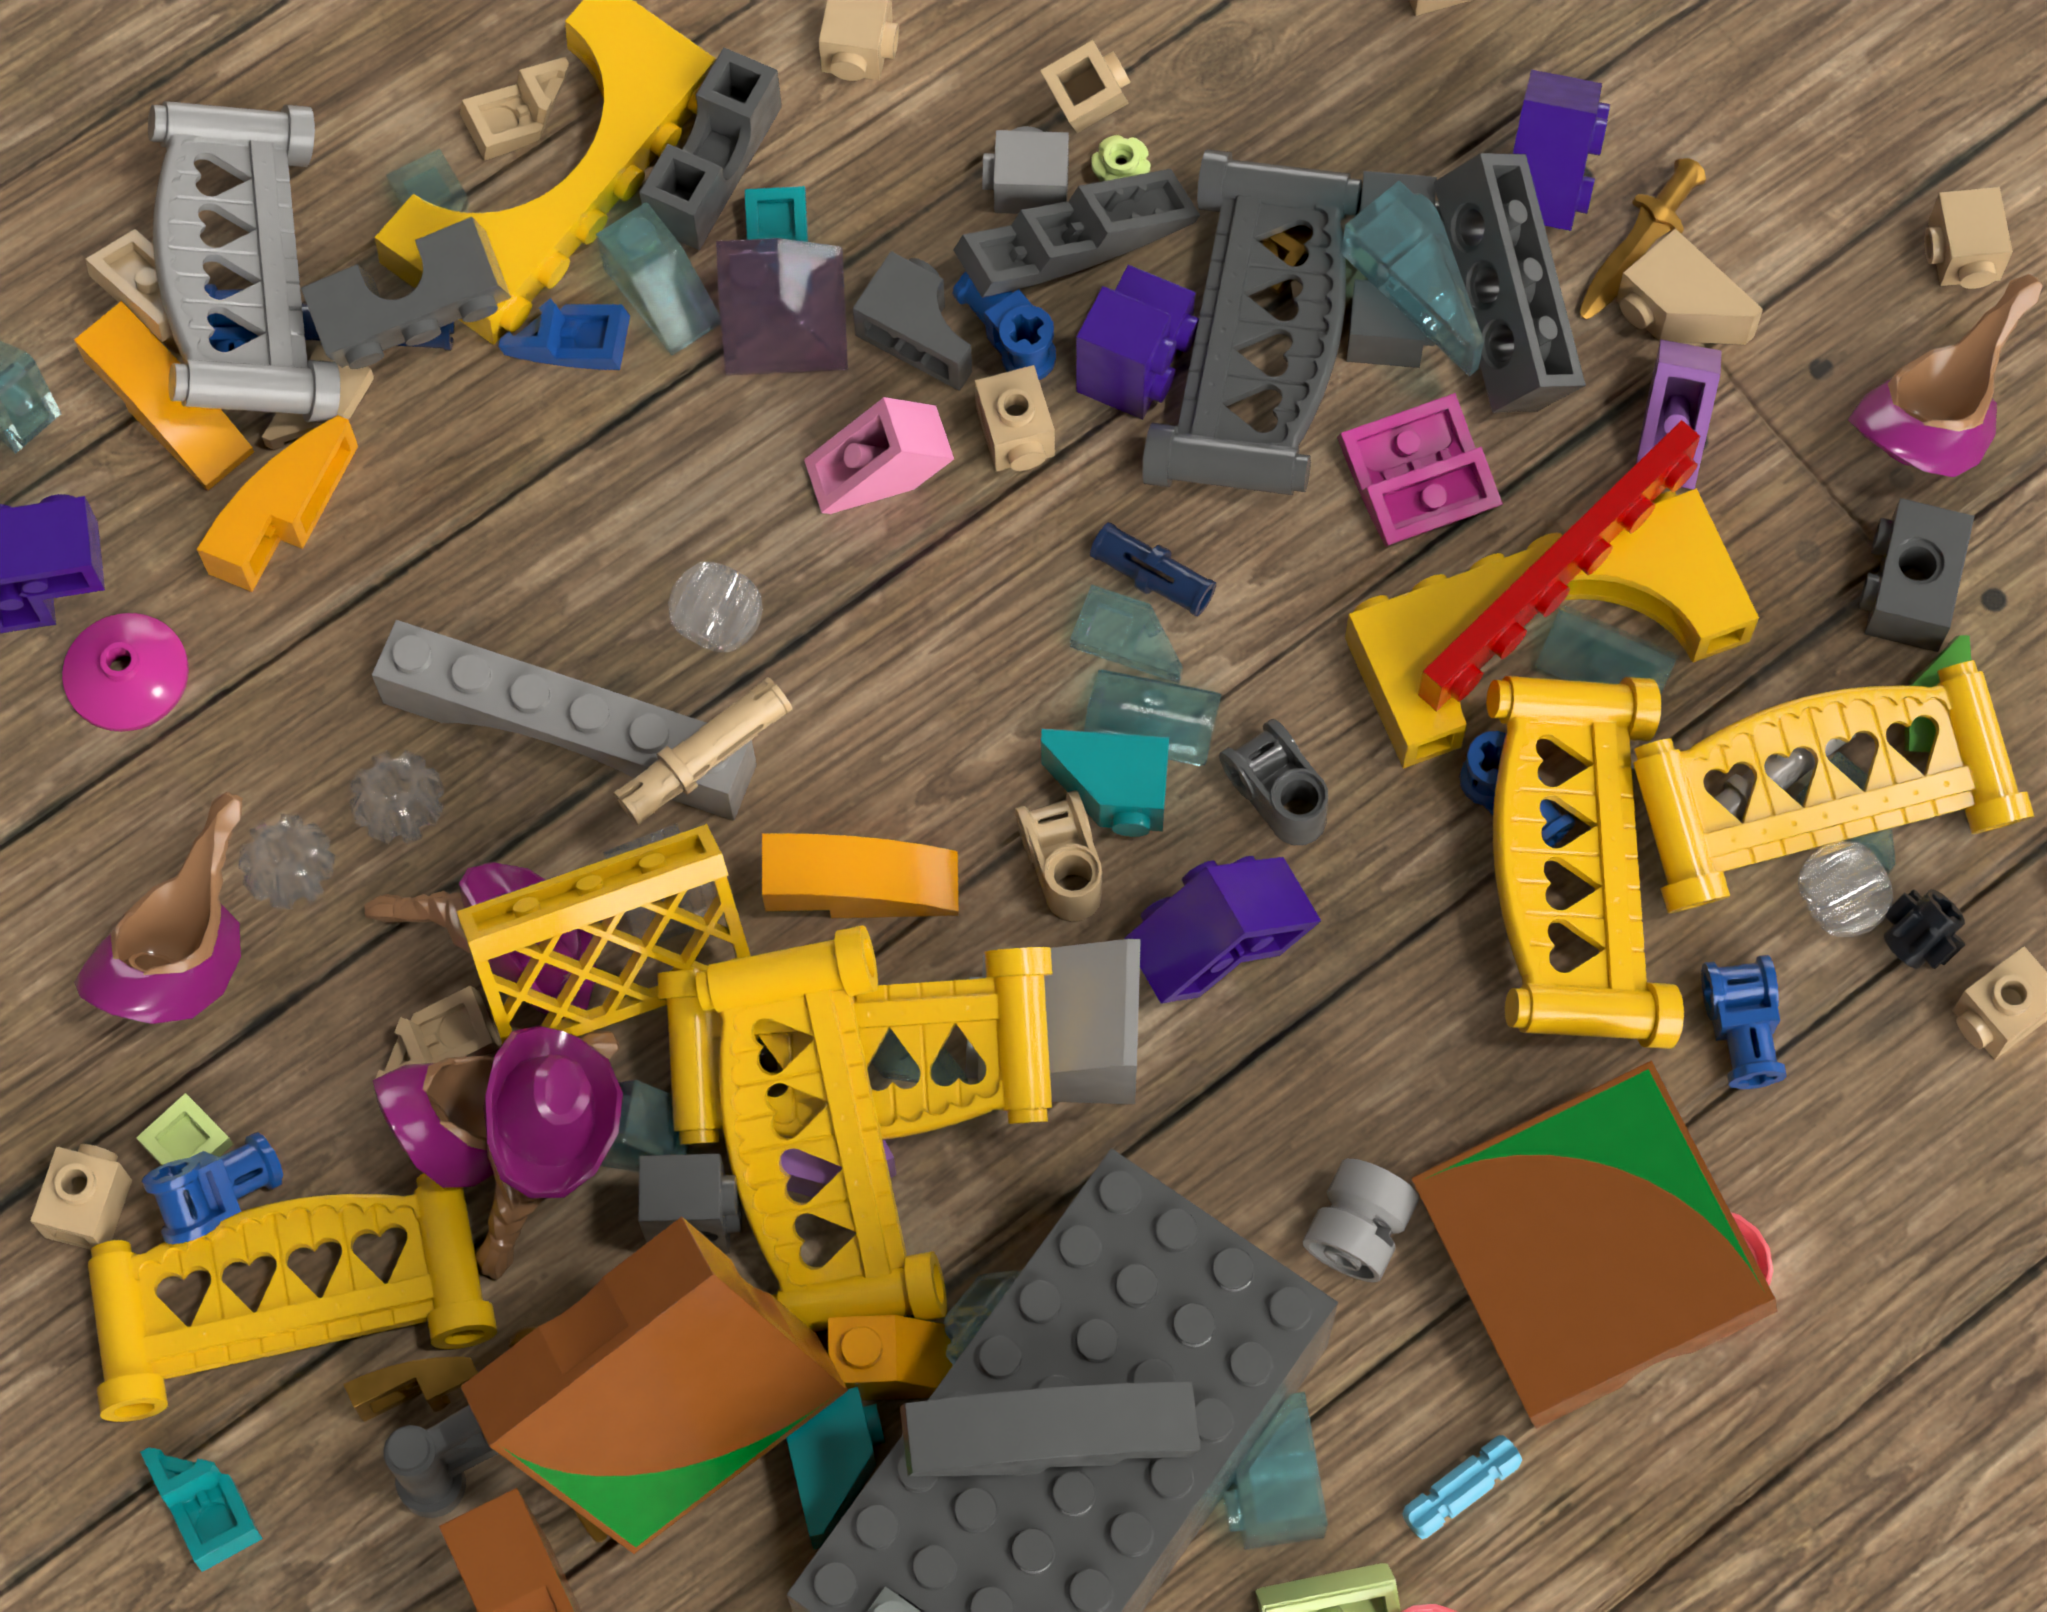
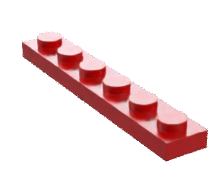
M1681 420L1423 670L1418 696L1437 712L1451 697L1459 702L1469 695L1484 675L1480 669L1495 654L1504 659L1512 653L1527 633L1524 626L1537 613L1547 617L1554 612L1570 591L1567 584L1577 574L1583 571L1585 574L1590 575L1597 570L1611 553L1613 546L1610 542L1624 529L1630 534L1634 533L1654 511L1655 504L1652 501L1666 488L1673 493L1686 483L1698 465L1693 458L1700 435Z

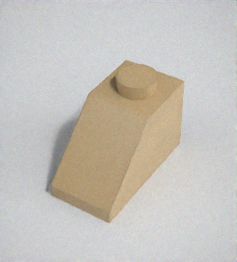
M1676 228L1623 272L1616 299L1625 318L1636 328L1648 330L1658 341L1662 339L1673 342L1746 345L1754 338L1763 309Z

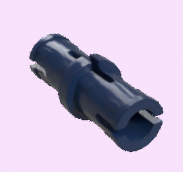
M1110 522L1103 526L1092 544L1090 557L1106 563L1135 580V588L1143 593L1148 594L1154 591L1189 610L1194 616L1198 617L1203 613L1214 595L1217 585L1215 581L1199 575L1192 569L1172 559V552L1159 544L1153 548L1121 531ZM1134 556L1174 579V583L1135 562L1132 557Z

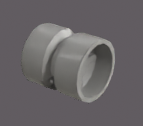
M1347 1158L1341 1162L1327 1191V1197L1332 1204L1331 1207L1318 1209L1302 1242L1304 1248L1311 1255L1329 1267L1362 1281L1378 1282L1381 1280L1396 1249L1395 1243L1390 1236L1391 1234L1405 1231L1420 1198L1417 1191L1410 1184L1388 1170L1366 1161Z

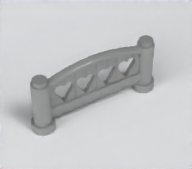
M164 101L162 105H151L148 117L149 141L160 142L162 147H166V154L157 185L153 216L155 269L167 320L179 352L184 359L183 364L173 363L170 368L168 388L171 401H180L185 407L303 414L306 422L325 423L337 416L340 401V373L337 363L309 360L307 362L288 167H307L310 163L315 136L314 114L311 107L284 105L281 112L170 101ZM197 160L211 161L241 179L244 183L217 196H206L199 192L196 187V183L201 178V173L195 168L194 162ZM204 210L214 211L249 233L219 248L207 246L200 238V234L205 230L206 225L200 220L198 213ZM211 261L220 263L254 285L226 299H214L206 293L204 288L209 282L210 276L204 271L203 264ZM214 313L222 314L259 337L232 351H217L209 342V338L214 334L215 329L209 324L207 316Z

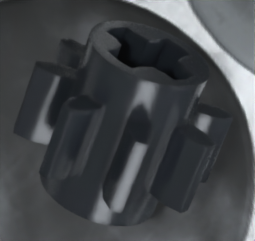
M1914 889L1909 894L1904 892L1883 913L1894 924L1884 934L1888 947L1901 961L1912 968L1918 969L1927 961L1933 969H1936L1940 964L1945 965L1965 946V942L1955 934L1965 925L1962 913L1951 900L1936 890L1930 889L1923 897Z

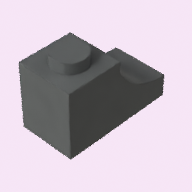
M891 251L853 307L855 336L959 391L972 373L971 344L956 335L947 325L941 314L945 308L943 278L939 276L938 272L931 265L917 258L907 260Z

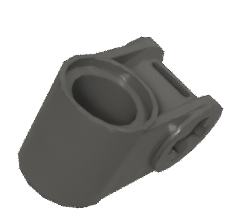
M1270 719L1263 725L1264 732L1236 750L1228 747L1220 752V762L1235 788L1252 803L1279 839L1294 846L1307 845L1316 841L1323 834L1326 827L1328 788L1324 780L1302 755L1296 742L1285 727L1276 719ZM1293 800H1304L1314 806V809L1309 813L1296 815L1287 811L1283 806Z

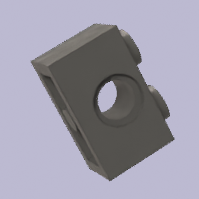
M1900 498L1891 520L1880 518L1871 554L1882 556L1878 575L1867 574L1859 602V609L1869 612L1864 634L1939 652L1951 627L1975 516ZM1914 567L1924 574L1926 580H1911L1901 572L1900 568Z
M720 1154L639 1156V1223L646 1243L682 1216L724 1254H730V1233L742 1232V1204L737 1193L736 1175H726Z

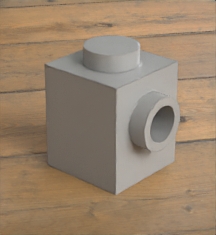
M1029 126L1017 127L1011 131L996 130L995 153H984L982 176L983 190H994L995 213L1019 214L1024 209L1067 202L1069 132H1043L1038 128Z

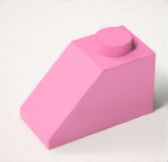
M883 397L806 457L804 461L821 513L833 514L914 490L953 461L954 457L935 405Z

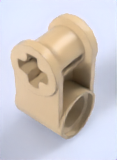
M1078 791L1067 792L1066 800L1033 810H1028L1025 806L1015 808L1016 821L1025 851L1030 862L1035 867L1046 903L1051 912L1060 919L1071 922L1084 920L1092 916L1100 907L1102 900V869L1093 843L1088 817ZM1069 875L1082 876L1089 881L1086 887L1075 891L1063 889L1058 885L1062 878Z

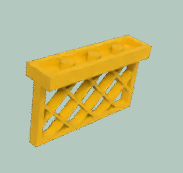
M707 824L456 911L502 1045L512 1032L510 1022L522 1001L549 1011L541 1026L561 1030L578 1037L667 1005V1000H658V985L648 989L633 983L647 957L673 966L671 971L707 969V965L699 963L695 959L709 935L732 943L736 956L734 959L751 956L727 879L729 875L726 865ZM713 881L717 895L704 917L678 907L687 890ZM641 906L656 912L642 939L615 929L626 911ZM722 914L726 926L717 923ZM670 919L696 929L681 955L655 945ZM581 929L594 935L579 961L553 951L563 933ZM607 941L634 951L619 977L593 967ZM512 951H517L531 957L517 983L493 974L488 960ZM545 963L572 973L557 999L530 989ZM585 979L611 988L604 1003L590 1010H584L571 1005ZM499 991L509 995L504 1005Z

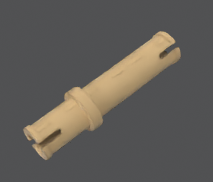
M766 677L760 684L750 690L748 694L736 703L734 702L688 739L682 741L673 749L666 746L656 754L658 758L656 762L636 778L613 792L615 799L627 816L639 826L645 819L655 813L657 809L681 792L688 795L698 787L696 781L707 774L709 770L735 753L770 724L792 711L790 702L781 689L774 684L773 680Z

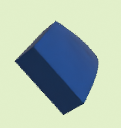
M550 298L538 308L542 313L538 318L517 335L513 336L508 332L499 341L498 347L504 355L518 359L574 368L620 370L630 315L622 304H565L559 309Z

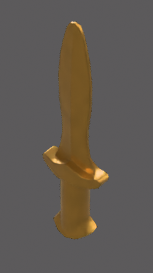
M1692 158L1675 160L1674 174L1656 198L1638 194L1632 200V205L1639 208L1636 222L1625 240L1609 255L1590 283L1580 308L1582 319L1592 318L1614 300L1618 295L1623 272L1645 255L1658 238L1667 232H1672L1675 228L1682 234L1684 227L1675 212L1694 187L1706 182L1704 168Z

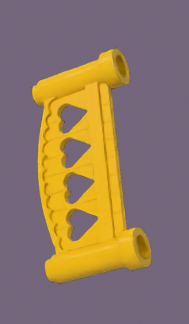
M1972 660L1938 670L1940 683L1933 687L1869 686L1818 693L1784 702L1747 716L1706 737L1688 750L1680 751V749H1674L1671 738L1654 741L1635 748L1637 761H1634L1633 765L1668 883L1667 886L1661 888L1667 913L1700 907L1730 897L1724 872L1960 810H1965L1971 834L2003 828L2035 817L2028 792L2019 793L1983 671L1978 672L1976 663ZM1917 717H1925L1933 722L1936 735L1924 775L1887 742L1886 731L1891 724L1898 723L1905 727H1910L1913 720ZM1861 732L1873 738L1875 752L1863 790L1826 757L1825 748L1830 740L1840 739L1848 743L1854 734ZM1797 748H1804L1812 753L1815 759V766L1803 806L1796 802L1766 774L1764 765L1768 756L1780 755L1787 759L1792 751ZM1735 764H1744L1752 770L1754 783L1742 823L1705 790L1703 780L1708 771L1717 770L1727 774Z
M1505 676L1502 680H1493L1487 692V712L1489 717L1499 718L1500 722L1507 726L1494 798V868L1505 929L1518 971L1522 977V986L1520 988H1511L1506 997L1505 1019L1507 1025L1518 1028L1522 1033L1637 1039L1639 1044L1645 1048L1671 1049L1677 1044L1681 1036L1684 1006L1681 992L1675 984L1647 982L1630 752V741L1648 742L1657 731L1661 715V695L1658 684L1654 679L1624 677L1619 684ZM1537 740H1550L1586 765L1587 769L1557 787L1546 786L1538 777V767L1543 760L1536 750ZM1552 800L1589 825L1591 830L1562 848L1556 849L1548 846L1541 834L1543 826L1547 823L1540 812L1541 801ZM1545 862H1558L1594 887L1595 891L1566 910L1552 908L1545 897L1546 889L1551 884L1544 874ZM1549 924H1562L1597 948L1599 954L1571 972L1561 973L1555 970L1549 959L1550 952L1555 947L1548 936Z
M862 925L837 930L834 940L709 964L707 970L697 972L696 988L702 1009L704 1011L715 1009L717 1013L721 1014L722 1018L719 1088L725 1144L732 1175H736L737 1192L747 1220L770 1269L779 1283L777 1294L772 1296L814 1333L828 1330L829 1317L907 1316L913 1314L915 1319L924 1321L945 1317L947 1313L946 1290L937 1255L934 1251L908 1256L906 1254L852 996L874 992L878 988L876 959L866 927ZM768 1018L811 1035L815 1039L781 1072L770 1073L764 1070L760 1064L759 1055L764 1046L755 1039L753 1033L754 1025L759 1019ZM774 1084H785L827 1101L829 1104L795 1137L784 1138L777 1134L773 1127V1119L778 1111L769 1104L767 1099L768 1090ZM788 1149H799L842 1167V1170L810 1201L804 1203L796 1202L787 1192V1183L791 1175L783 1169L781 1164L782 1155ZM805 1213L813 1214L856 1232L821 1267H811L801 1257V1248L805 1240L797 1234L795 1222L798 1216Z
M1050 947L985 951L986 978L878 985L877 991L852 996L867 1068L891 1028L920 1069V1079L912 1088L903 1089L892 1082L884 1090L877 1091L872 1089L882 1140L906 1137L945 1128L982 1116L993 1110L1007 1111L1008 1124L1048 1122L1047 1109L1052 1108L1044 976L1052 975ZM707 969L657 973L658 1000H667L674 1132H679V1145L719 1142L718 1129H723L719 1088L722 1018L721 1014L717 1013L715 1009L708 1011L702 1009L696 988V973ZM768 1018L759 1019L753 1029L755 1039L761 1038L782 1069L815 1039L811 1035ZM955 1024L958 1025L986 1064V1075L977 1084L970 1085L958 1078L949 1086H940L935 1083L931 1076L932 1065ZM790 1086L781 1096L771 1097L767 1095L769 1104L778 1111L773 1119V1127L777 1134L784 1138L795 1137L829 1104L827 1101Z
M423 1173L417 1177L418 1188L414 1190L412 1195L337 1194L275 1202L243 1210L221 1221L219 1226L213 1231L195 1240L180 1244H167L163 1242L142 1254L132 1252L131 1244L123 1240L107 1241L95 1245L91 1249L92 1258L88 1261V1271L104 1382L97 1387L100 1417L106 1421L128 1422L145 1419L163 1412L168 1407L165 1379L428 1322L431 1344L436 1348L460 1349L490 1340L497 1334L496 1320L492 1303L483 1300L463 1187L442 1188ZM390 1228H401L407 1233V1241L388 1283L384 1284L353 1253V1244L363 1234H374L380 1238ZM335 1242L342 1247V1255L323 1297L318 1298L288 1268V1258L296 1249L308 1248L315 1252L323 1243ZM269 1256L276 1260V1271L257 1312L253 1313L223 1283L222 1275L225 1268L234 1262H242L250 1266L255 1259ZM194 1271H206L211 1275V1284L191 1327H187L158 1298V1285L167 1277L175 1276L185 1280Z

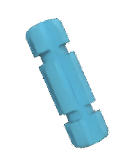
M1504 1435L1495 1437L1481 1448L1478 1458L1474 1455L1470 1456L1433 1484L1429 1490L1431 1494L1426 1496L1422 1493L1407 1504L1402 1515L1410 1529L1419 1538H1428L1444 1525V1518L1446 1516L1453 1519L1494 1487V1480L1496 1478L1502 1481L1517 1470L1522 1462V1457L1509 1439Z

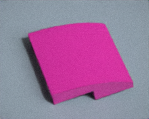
M1456 393L1342 432L1337 436L1354 482L1386 547L1503 505L1482 446L1476 448Z

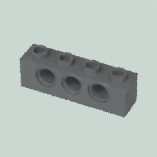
M1480 153L1434 181V186L1492 413L1538 412L1581 389L1586 384L1526 154Z

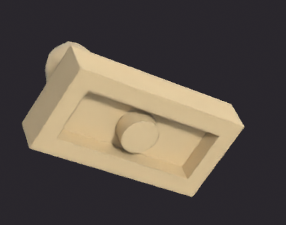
M134 229L87 257L85 260L89 276L118 302L122 301L169 350L174 353H180L169 326L159 291L153 244Z

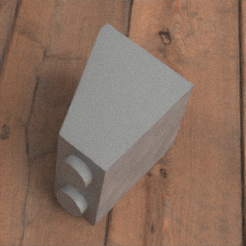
M1123 939L1051 948L1052 975L1044 976L1052 1102L1135 1104L1140 939ZM983 955L982 977H970V979L986 978L985 955ZM967 1039L966 1078H978L979 1083L986 1075V1064Z

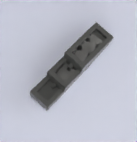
M1172 169L1080 185L1069 201L1021 210L1010 226L963 234L953 250L981 297L984 298L1059 278L1139 249L1194 224L1200 217V214Z
M1192 1381L1053 1387L905 1403L900 1407L907 1477L1040 1474L1049 1467L1115 1466L1125 1458L1191 1457L1201 1450Z

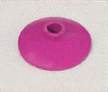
M123 613L96 621L79 634L66 654L63 664L62 681L70 704L84 720L105 730L119 732L134 731L156 723L176 706L187 685L189 663L180 639L165 623L144 614ZM124 656L131 657L129 666L124 670L115 671L110 669L111 664L118 658Z

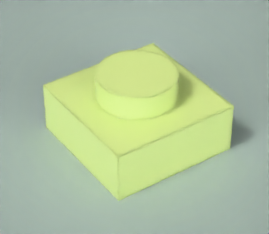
M186 1093L136 1137L140 1144L160 1165L179 1159L190 1158L202 1151L220 1157L234 1145L230 1138Z

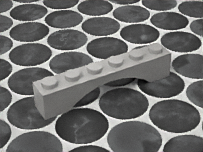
M399 620L395 621L372 673L383 704L440 723L486 726L522 734L582 754L633 778H636L658 760L656 754L666 746L673 749L706 724V722ZM752 740L697 780L698 787L688 795L681 792L672 800L734 821L757 766Z

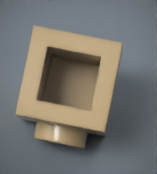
M827 0L819 37L822 72L832 73L836 77L848 81H857L863 78L881 79L884 59L895 58L899 39V23L892 22L891 0Z
M1093 40L1040 70L1066 118L1077 133L1129 104L1121 88L1131 83L1120 61L1114 51L1103 56Z
M2000 187L1940 192L1928 220L1929 228H1926L1924 236L1926 259L1929 264H1936L1940 286L1960 284L1964 288L1975 289L1987 286L1994 281H2000L2013 253Z
M1034 365L975 380L976 410L996 472L1008 468L1016 471L1029 470L1042 464L1046 458L1055 456V429Z
M2025 946L1963 992L1952 1010L1957 1016V1025L1963 1036L1974 1047L1978 1049L1985 1048L1992 1058L1996 1060L2047 1021V971Z
M80 1144L78 1152L56 1146L30 1221L47 1239L91 1250L97 1244L112 1241L132 1179L121 1164L116 1162L118 1156L109 1150L89 1144Z

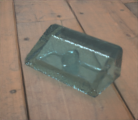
M1563 606L1559 609L1535 667L1564 680L1619 684L1624 677L1651 678L1658 684L1660 695H1662L1679 655L1573 608Z
M1099 669L1087 706L1084 732L1169 737L1168 760L1203 766L1207 763L1222 694Z

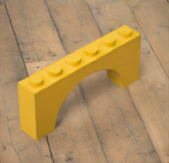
M583 0L565 20L567 49L577 56L588 68L600 89L604 104L600 125L592 145L577 167L563 181L530 202L514 208L486 213H466L449 210L429 203L412 194L375 236L379 263L413 288H416L423 274V262L415 240L473 217L487 232L511 298L498 303V310L484 319L474 322H464L463 319H459V321L493 345L506 331L513 333L522 326L531 312L532 300L544 286L551 289L558 284L570 265L569 257L582 242L589 245L600 235L608 219L606 214L619 199L624 202L628 201L637 192L645 177L644 170L656 156H661L667 144L676 146L682 134L681 127L693 113L697 115L696 94L714 65L716 58L634 0Z
M1697 488L1679 495L1671 491L1661 493L1652 501L1655 504V509L1639 529L1632 534L1624 529L1610 542L1613 549L1597 570L1590 575L1581 571L1567 584L1570 591L1564 600L1582 599L1611 602L1636 610L1655 620L1678 640L1692 663L1750 642L1759 619ZM1556 532L1544 535L1533 541L1527 547V550L1508 557L1501 553L1486 556L1475 562L1469 571L1449 578L1444 574L1430 576L1417 583L1411 592L1389 599L1386 595H1379L1369 598L1360 603L1354 609V612L1348 615L1345 640L1403 769L1461 748L1467 725L1460 701L1458 702L1451 697L1436 712L1418 696L1423 670L1562 536L1561 533Z

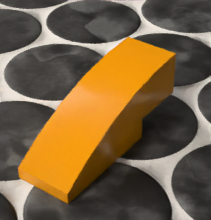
M122 301L74 339L84 362L124 401L129 413L207 491L254 453L253 447L221 409L185 407L180 401L170 400L168 388L170 368L173 363H181Z
M337 415L307 432L269 460L240 488L217 516L197 548L209 575L253 592L280 541L301 549L304 548L358 448L349 419Z
M762 833V897L765 912L830 910L831 919L959 916L958 851L924 844L869 837Z

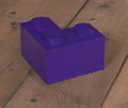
M1531 69L1513 154H1526L1544 226L1571 231L1575 212L1588 213L1595 178L1583 176L1588 154L1597 156L1601 154L1611 104L1599 102L1602 83Z
M1131 265L1126 267L1115 291L1102 286L1076 337V392L1143 420L1153 400L1162 403L1175 375V369L1170 366L1178 350L1187 353L1195 340L1199 318L1194 316L1195 292Z
M66 494L48 496L37 504L17 507L0 504V634L56 625L54 598L105 590L98 521L85 496L74 497Z
M1246 856L1231 864L1217 865L1212 860L1191 869L1182 878L1184 887L1172 897L1163 898L1147 907L1140 915L1143 922L1124 939H1140V968L1158 1000L1163 1004L1201 997L1241 962L1280 956L1319 924L1321 919L1284 857L1256 860L1254 856Z

